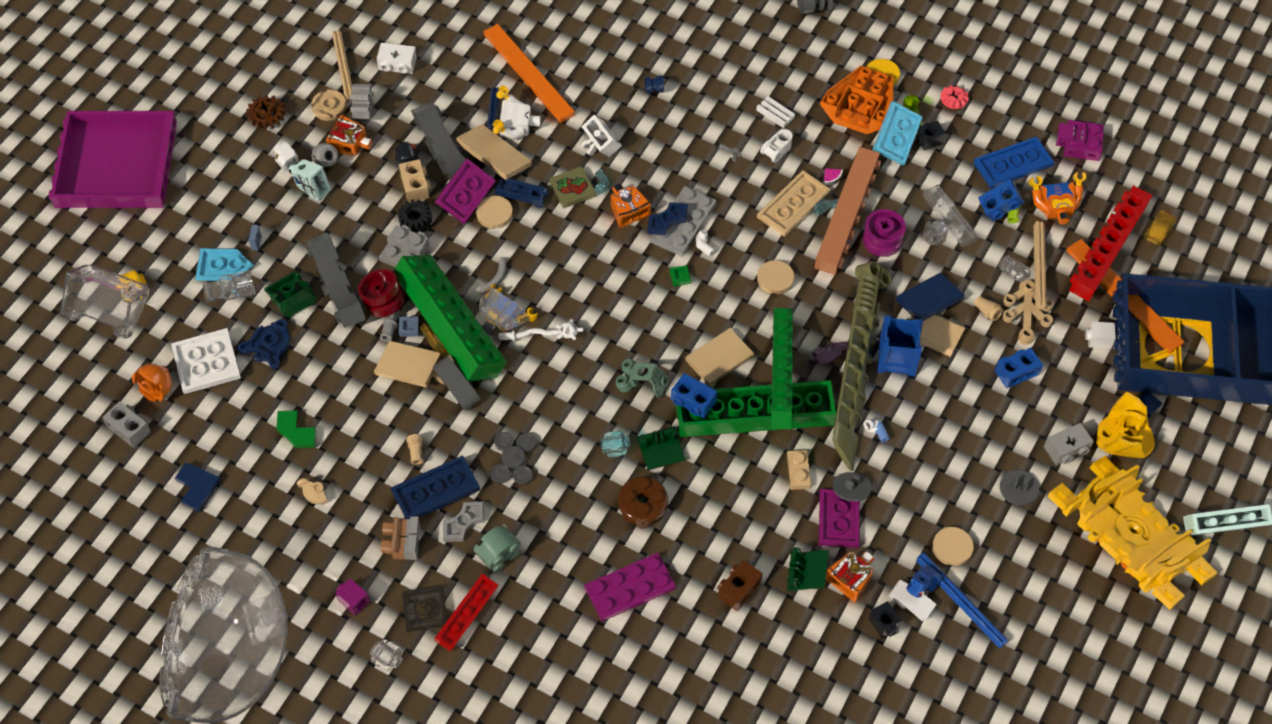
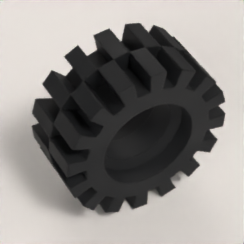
M412 199L411 203L406 201L405 205L402 204L401 209L398 210L400 227L406 225L415 233L416 231H427V227L430 228L432 215L429 205H426V202L423 201L421 203L418 199L417 202H414V199ZM412 214L422 215V217L417 220L408 219V217Z

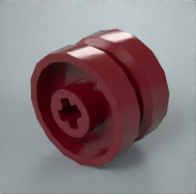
M388 269L372 271L360 281L358 286L359 296L370 314L375 317H386L399 311L406 300V293L400 285L397 276Z

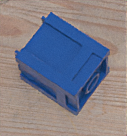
M884 316L879 338L878 373L893 372L908 374L907 376L916 375L922 346H920V335L923 320L915 319L914 321Z

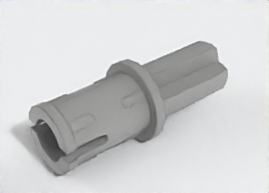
M399 311L386 316V319L383 321V330L380 335L382 341H392L394 329L398 326Z

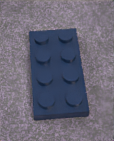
M462 455L397 484L390 489L404 518L410 519V517L420 518L480 491V486Z

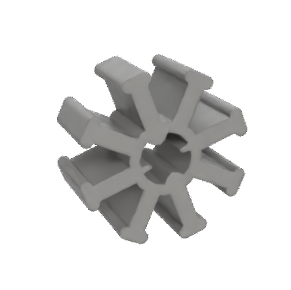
M352 85V94H350L352 119H372L374 106L372 104L374 96L372 85Z

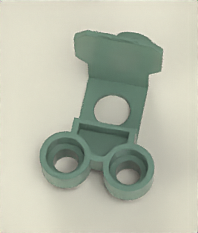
M631 359L623 361L621 368L625 375H620L616 379V386L620 392H628L632 386L637 387L639 380H647L652 384L656 397H662L665 387L668 385V376L663 369L660 370L657 364L635 363ZM642 368H648L647 374L641 376Z

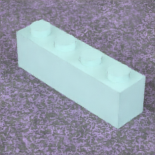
M1270 504L1183 516L1185 530L1191 529L1193 531L1190 536L1272 525Z

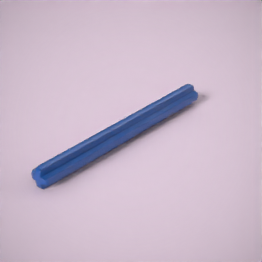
M925 553L917 557L916 561L921 567L927 564L943 576L938 585L997 647H1003L1008 639Z

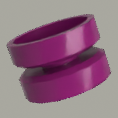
M879 209L872 212L867 217L864 227L863 245L873 255L880 257H889L896 254L901 249L906 230L905 221L902 216L888 209Z

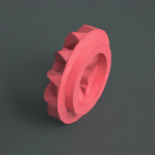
M952 85L948 88L944 87L940 95L942 103L952 109L964 107L969 99L965 88H959L958 85L956 87Z

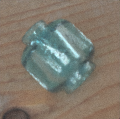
M621 430L607 432L601 439L602 452L610 458L625 455L627 448L631 447L629 436H625Z

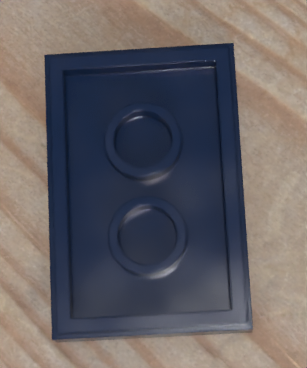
M941 273L896 296V301L914 319L923 321L964 299V294Z

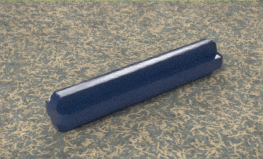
M492 87L487 128L492 132L494 128L492 124L498 119L500 99L497 97L499 87Z

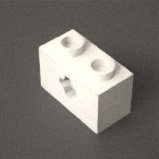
M381 43L377 56L378 69L413 74L417 59L415 47Z

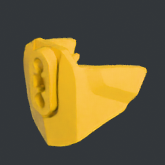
M1129 392L1124 393L1111 408L1108 416L1098 424L1096 443L1100 450L1112 455L1132 458H1146L1152 452L1155 441L1148 423L1147 406L1139 398Z

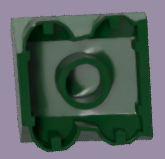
M296 271L264 289L282 314L289 318H292V315L309 305L315 304L316 296L312 292L309 283L303 281L301 275Z

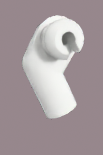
M700 230L696 235V246L699 250L711 256L715 249L707 244L708 233L705 230Z

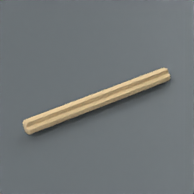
M1036 221L1033 225L1035 307L1044 310L1047 306L1045 225L1043 222Z

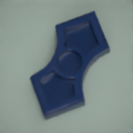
M669 202L665 211L649 215L647 234L665 236L671 226L677 223H686L688 204Z

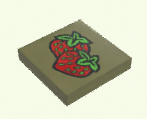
M582 166L549 178V183L562 208L596 197V192Z

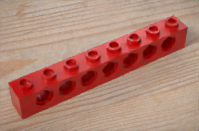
M1134 185L1130 191L1126 190L1121 198L1123 202H1118L1114 209L1116 214L1111 213L1106 222L1109 225L1103 226L1099 233L1101 238L1097 236L1092 244L1094 249H1089L1084 257L1087 261L1082 260L1077 269L1079 274L1074 273L1072 276L1070 292L1088 302L1090 301L1153 195Z

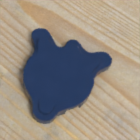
M279 319L269 326H260L248 341L238 345L239 353L248 354L255 352L254 359L256 362L265 361L269 364L270 368H279L280 358L290 345L287 321Z

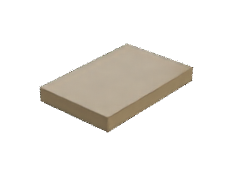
M729 328L686 356L685 361L708 386H711L753 358L754 353Z
M389 341L374 373L377 376L427 388L435 372L432 367L440 362L442 355L439 352Z

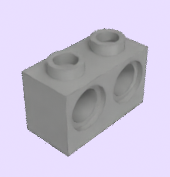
M119 401L102 418L110 430L135 448L151 433L148 427L149 422L144 416L136 415L135 410L127 404L125 406Z

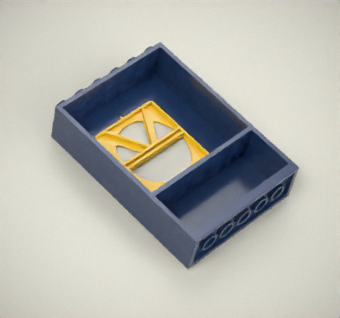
M1123 273L1121 280L1117 281V291H1113L1112 301L1115 302L1113 318H1116V322H1114L1116 339L1113 349L1116 350L1114 366H1117V371L1114 373V382H1117V390L1143 393L1148 391L1153 394L1272 405V287ZM1128 294L1138 295L1166 324L1172 323V330L1180 338V324L1200 333L1209 347L1207 362L1195 371L1183 372L1181 345L1171 354L1168 353V349L1149 356L1145 349V338L1148 333L1144 330L1145 327L1128 311ZM1171 355L1174 357V371L1164 369L1156 364V361Z

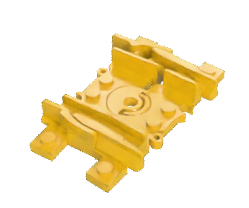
M1104 456L1090 466V469L1097 477L1078 496L1063 483L1050 491L1047 496L1062 510L1066 517L1076 509H1079L1080 519L1077 524L1084 531L1090 532L1087 536L1089 541L1096 542L1099 540L1100 546L1116 560V564L1118 565L1120 562L1125 563L1128 567L1125 572L1132 574L1139 581L1138 586L1145 593L1153 589L1152 594L1169 610L1185 597L1171 583L1180 573L1188 571L1201 585L1214 578L1218 573L1202 557L1208 551L1212 541L1210 538L1196 545V541L1190 536L1193 532L1191 529L1181 535L1177 534L1179 527L1176 524L1169 526L1168 520L1153 506V501L1150 503L1143 501L1142 498L1145 493L1138 490L1143 479L1136 480L1140 469L1139 465L1127 471L1124 469L1119 470Z

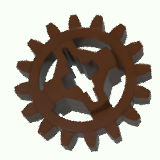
M267 94L265 98L258 96L259 100L252 99L253 104H248L249 109H246L248 121H251L252 126L257 125V129L263 126L264 130L267 129V126H270L273 129L274 124L280 125L279 120L284 121L286 112L284 103H281L280 98L275 99L274 95L268 98Z

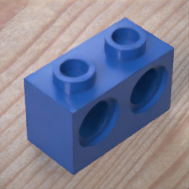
M1010 179L978 197L986 215L992 221L1002 218L1004 214L1011 210H1016L1021 204L1025 203L1016 185Z
M1032 348L1021 349L1012 356H1005L999 359L995 373L1005 388L1008 389L1040 375L1043 364Z
M683 373L671 389V400L677 406H683L688 409L693 415L705 418L717 401V391Z

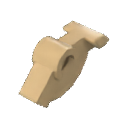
M305 478L297 481V485L302 488L303 495L307 501L312 504L321 505L328 503L322 483H313Z

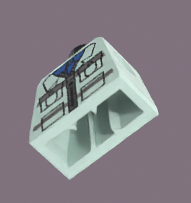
M305 159L301 160L297 165L292 164L290 166L289 173L293 175L297 187L317 201H320L331 191L322 166Z

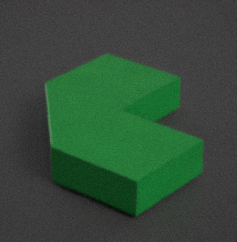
M278 411L277 432L284 436L295 448H315L316 428H297V411Z

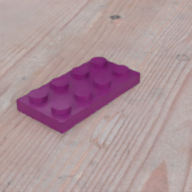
M656 553L586 583L584 588L601 622L676 590V585L659 553Z

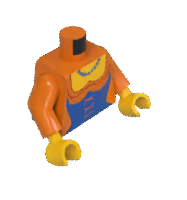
M1078 172L1073 175L1076 185L1073 182L1041 185V176L1036 177L1037 184L1034 183L1033 177L1030 178L1029 185L1033 187L1034 205L1045 214L1046 218H1057L1059 224H1067L1070 221L1069 217L1073 216L1074 210L1078 209L1082 200L1083 185L1081 183L1086 179L1085 172L1082 173L1081 180L1077 178Z

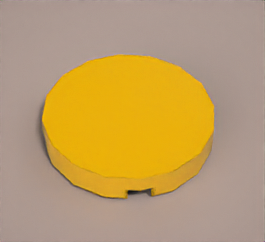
M876 59L867 65L870 69L893 76V87L898 83L900 70L894 62L887 59Z

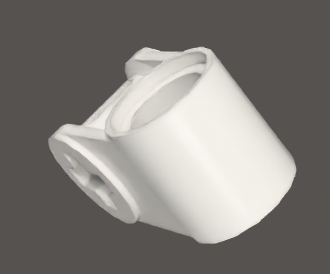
M787 129L779 130L770 140L763 144L760 153L766 154L772 159L773 163H777L791 149L792 133Z

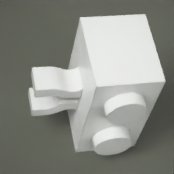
M593 115L581 126L590 138V140L584 141L581 146L585 149L590 146V149L586 151L590 156L598 148L601 153L610 157L622 146L606 123L596 115Z

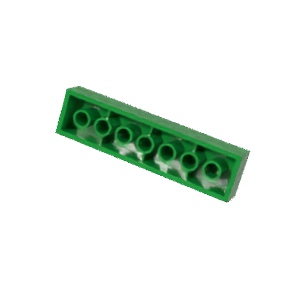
M431 255L402 256L393 270L394 274L468 381L497 378L507 361L450 283L435 259Z
M831 380L792 383L791 429L834 426L836 410ZM772 385L714 389L717 391V401L705 418L699 415L695 416L688 409L675 404L679 437L783 430L771 429Z

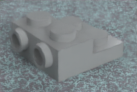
M396 225L387 238L388 243L380 254L379 260L396 267L402 256L425 255L430 247L429 239L423 232L415 233L406 225L401 227Z

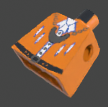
M617 184L613 187L614 194L611 195V207L619 228L651 215V204L634 186L624 189L622 184Z

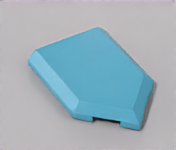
M200 248L195 280L234 281L254 265L238 249Z

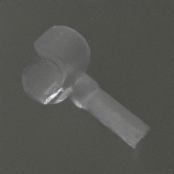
M723 144L719 145V148L729 153L732 161H737L736 156H742L737 147L728 148Z

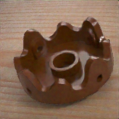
M646 476L632 478L619 491L618 509H620L625 521L632 522L641 529L647 528L650 523L660 521L668 509L667 491L654 478ZM640 496H646L649 500L646 503H640L637 499Z

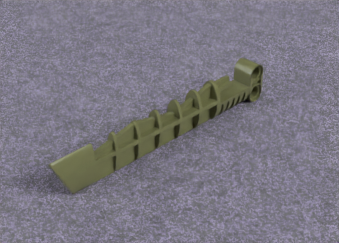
M875 261L858 265L855 268V275L859 283L855 297V307L853 308V319L850 327L832 438L838 454L850 471H853L859 438L853 431L857 420L862 421L860 412L866 400L865 383L869 382V377L865 373L866 363L871 364L873 361L868 352L870 345L876 344L874 333L880 323L878 318L880 303H876L877 293L879 289L889 287L892 283L888 271Z

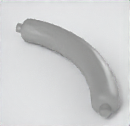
M503 257L499 259V268L496 275L491 281L482 285L478 289L479 292L485 293L491 290L492 284L497 285L502 280L506 270V259Z

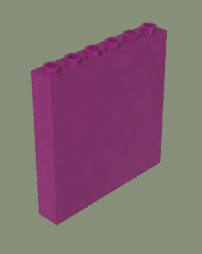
M67 111L66 118L63 119L64 129L60 133L61 144L57 148L58 160L54 164L55 175H52V190H49V200L53 202L54 207L164 208L177 128V119L174 111Z

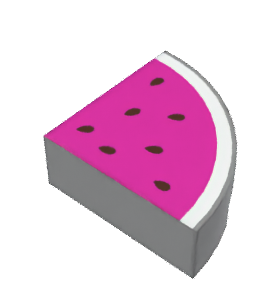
M825 168L824 185L827 187L832 186L840 180L843 170Z

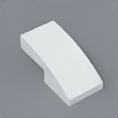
M899 580L888 596L902 609L908 608L921 621L926 620L936 604L924 594L921 598L914 597L906 589L908 583Z

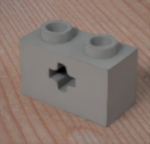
M1079 423L1047 437L1044 448L1057 466L1061 463L1067 464L1079 455L1084 456L1088 454L1094 441L1083 425Z

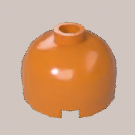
M152 363L146 364L138 368L132 375L133 384L137 383L140 387L138 391L151 401L155 402L158 399L161 402L171 390V377L168 369L164 366Z

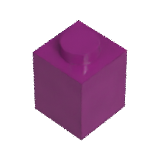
M352 579L341 583L335 592L337 600L355 616L370 602L368 593Z

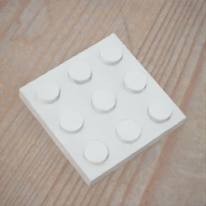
M227 328L171 343L184 394L241 379Z

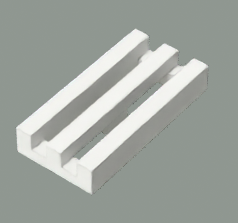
M769 96L756 109L782 128H785L795 118L793 112Z

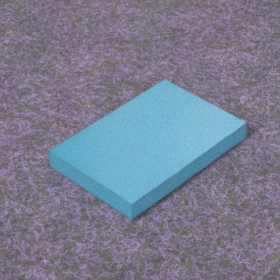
M894 101L890 102L872 150L879 152L882 156L901 166L905 165L923 117Z

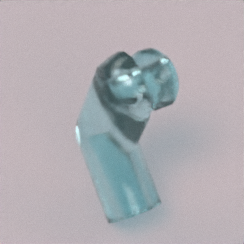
M599 169L595 172V176L599 180L595 190L602 194L608 189L610 180L603 170Z
M821 199L814 206V213L822 215L829 208H836L838 199Z

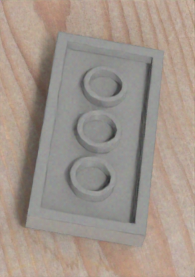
M685 186L673 203L688 204L686 223H677L671 226L665 236L652 234L650 237V243L681 257L716 206L715 199Z

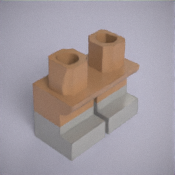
M394 517V522H383L382 533L383 535L392 536V540H381V553L392 554L393 559L417 560L420 535L419 517H410V519Z

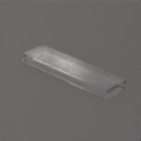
M939 185L923 191V197L962 247L978 240L979 236Z

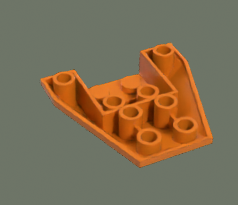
M859 66L826 91L820 105L835 124L864 134L873 133L880 130L890 102L893 101V76L868 67Z

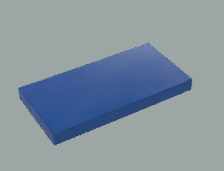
M1037 136L975 158L973 162L990 189L997 187L1008 179L1014 181L1054 166V161Z

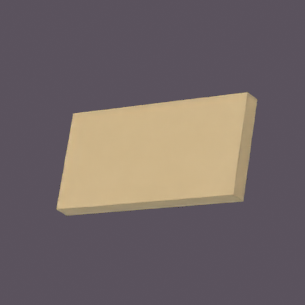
M483 124L456 138L457 144L505 180L525 170L532 164L530 159Z
M802 170L757 214V218L786 237L831 193V189Z

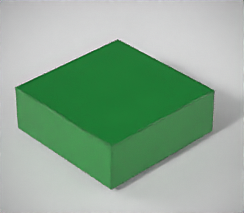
M688 265L669 268L673 287L691 284Z

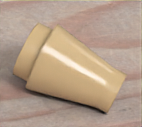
M979 296L974 302V305L988 320L996 321L1003 312L999 304L982 296Z

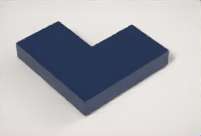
M186 462L175 477L177 482L190 487L181 501L182 505L197 512L201 511L220 482L218 476Z

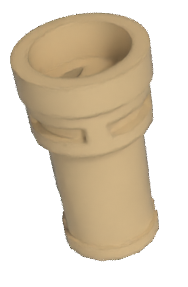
M419 434L409 435L406 440L410 449L411 464L420 465L424 462L421 449L423 446L422 436Z

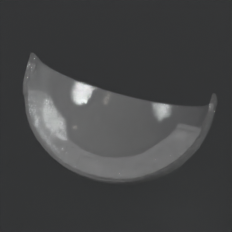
M204 547L200 550V556L195 555L188 564L177 587V590L180 591L179 596H177V602L172 601L161 651V655L165 656L164 667L160 668V692L163 706L168 707L166 713L169 717L197 723H217L245 712L262 697L273 682L285 652L287 614L277 583L267 569L258 561L236 551Z

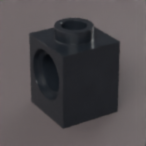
M939 121L919 126L916 141L923 150L943 145L946 133Z
M888 601L870 610L868 617L881 638L886 636L892 637L899 632L902 621ZM887 619L890 621V624H885L881 620Z

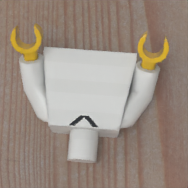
M501 85L498 88L497 97L499 99L505 98V100L502 102L500 120L497 119L492 124L494 126L493 132L495 134L500 132V138H509L511 140L528 136L530 126L540 127L541 116H532L531 106L508 94L509 89L505 85Z

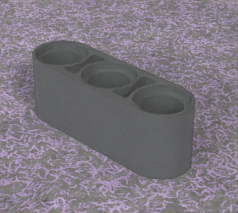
M449 356L432 367L465 411L481 400Z

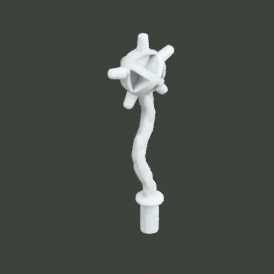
M570 319L569 322L556 325L557 330L533 328L520 333H515L513 330L512 332L499 333V340H513L514 342L516 338H522L530 334L558 335V339L564 337L576 340L577 332H582L584 329L577 328L576 324L573 323V319Z

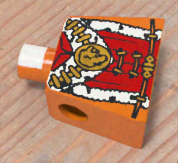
M341 115L327 137L326 143L333 145L338 153L355 156L361 147L369 150L372 146V139L366 138V131L363 125Z
M850 552L827 569L826 580L853 602H856L872 577L873 568L870 564L874 558L868 552H864L860 557Z

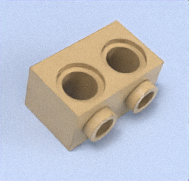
M420 159L399 164L400 175L408 202L410 203L412 199H414V202L417 199H428V191L431 190L430 181L425 179L427 171L426 167L421 165Z

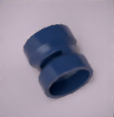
M658 75L653 79L650 76L644 77L646 94H652L653 91L658 93L664 92L662 75Z

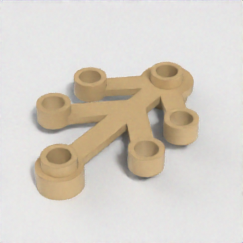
M1024 280L1020 283L1017 292L1005 295L1003 304L1007 307H1012L1015 301L1024 297V302L1012 310L1004 311L1002 318L1005 322L1010 323L1023 312V329L1019 332L1018 340L1023 345H1029L1033 342L1035 336L1031 329V314L1040 321L1043 327H1050L1053 318L1049 314L1044 315L1032 303V298L1035 299V282ZM1047 299V304L1050 306H1046L1043 311L1048 312L1052 309L1053 301L1051 299Z

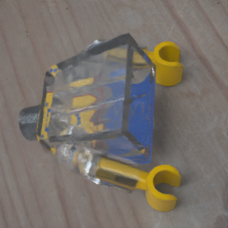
M492 284L491 289L480 297L479 315L486 320L482 328L488 336L491 335L495 327L505 332L527 321L534 322L537 320L538 313L532 314V307H529L527 313H525L521 306L502 294V287L496 289V284Z

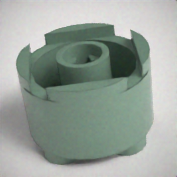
M502 524V528L498 525L487 532L481 538L483 543L480 546L476 544L474 547L476 555L490 570L496 573L504 567L503 563L508 559L514 560L520 554L518 549L521 546V542L505 524Z

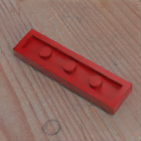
M482 573L433 640L451 652L499 585Z

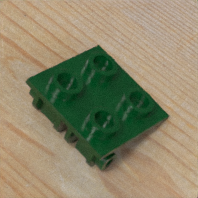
M671 426L636 437L648 471L686 460L677 437L678 431L676 427Z
M794 547L790 551L787 591L825 588L829 550L801 552L800 548Z

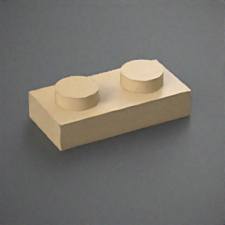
M807 450L787 451L790 490L810 489L811 482Z

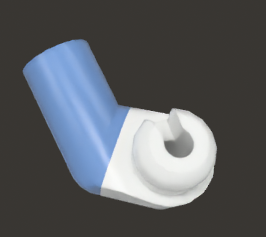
M872 419L864 421V428L868 432L877 434L882 443L890 439L881 422Z

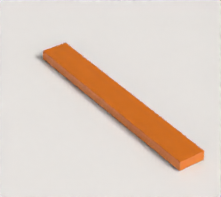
M498 24L483 31L487 40L560 123L575 116V111Z
M1080 239L1069 246L1066 251L1080 264L1082 260L1087 261L1084 257L1091 248ZM1109 268L1099 285L1112 297L1113 291H1117V281L1121 280V278ZM1128 294V311L1145 327L1144 330L1164 350L1168 349V353L1171 354L1180 345L1183 346L1185 342L1138 295Z

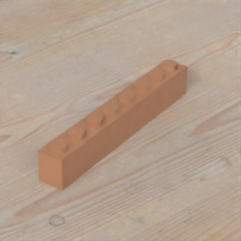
M859 147L817 254L814 269L836 275L838 268L842 269L844 263L843 254L847 255L850 247L848 241L853 240L855 234L854 225L858 226L861 217L859 212L864 211L866 204L864 199L869 197L871 191L869 186L874 184L876 178L874 172L875 170L879 171L881 165L879 152Z

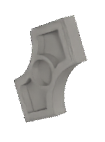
M464 502L462 510L457 516L444 520L443 541L462 542L464 541L465 534L472 526L484 523V502Z

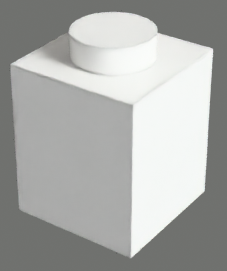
M1092 321L1089 329L1086 328L1085 340H1088V347L1112 349L1116 339L1115 323Z

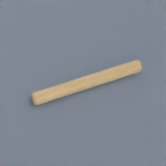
M338 30L333 31L332 36L345 99L349 100L350 94H352V82L342 33Z

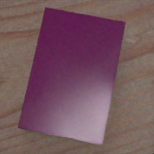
M467 158L435 200V203L462 224H465L496 180Z
M820 489L818 546L859 548L860 501H847L837 496L832 489Z

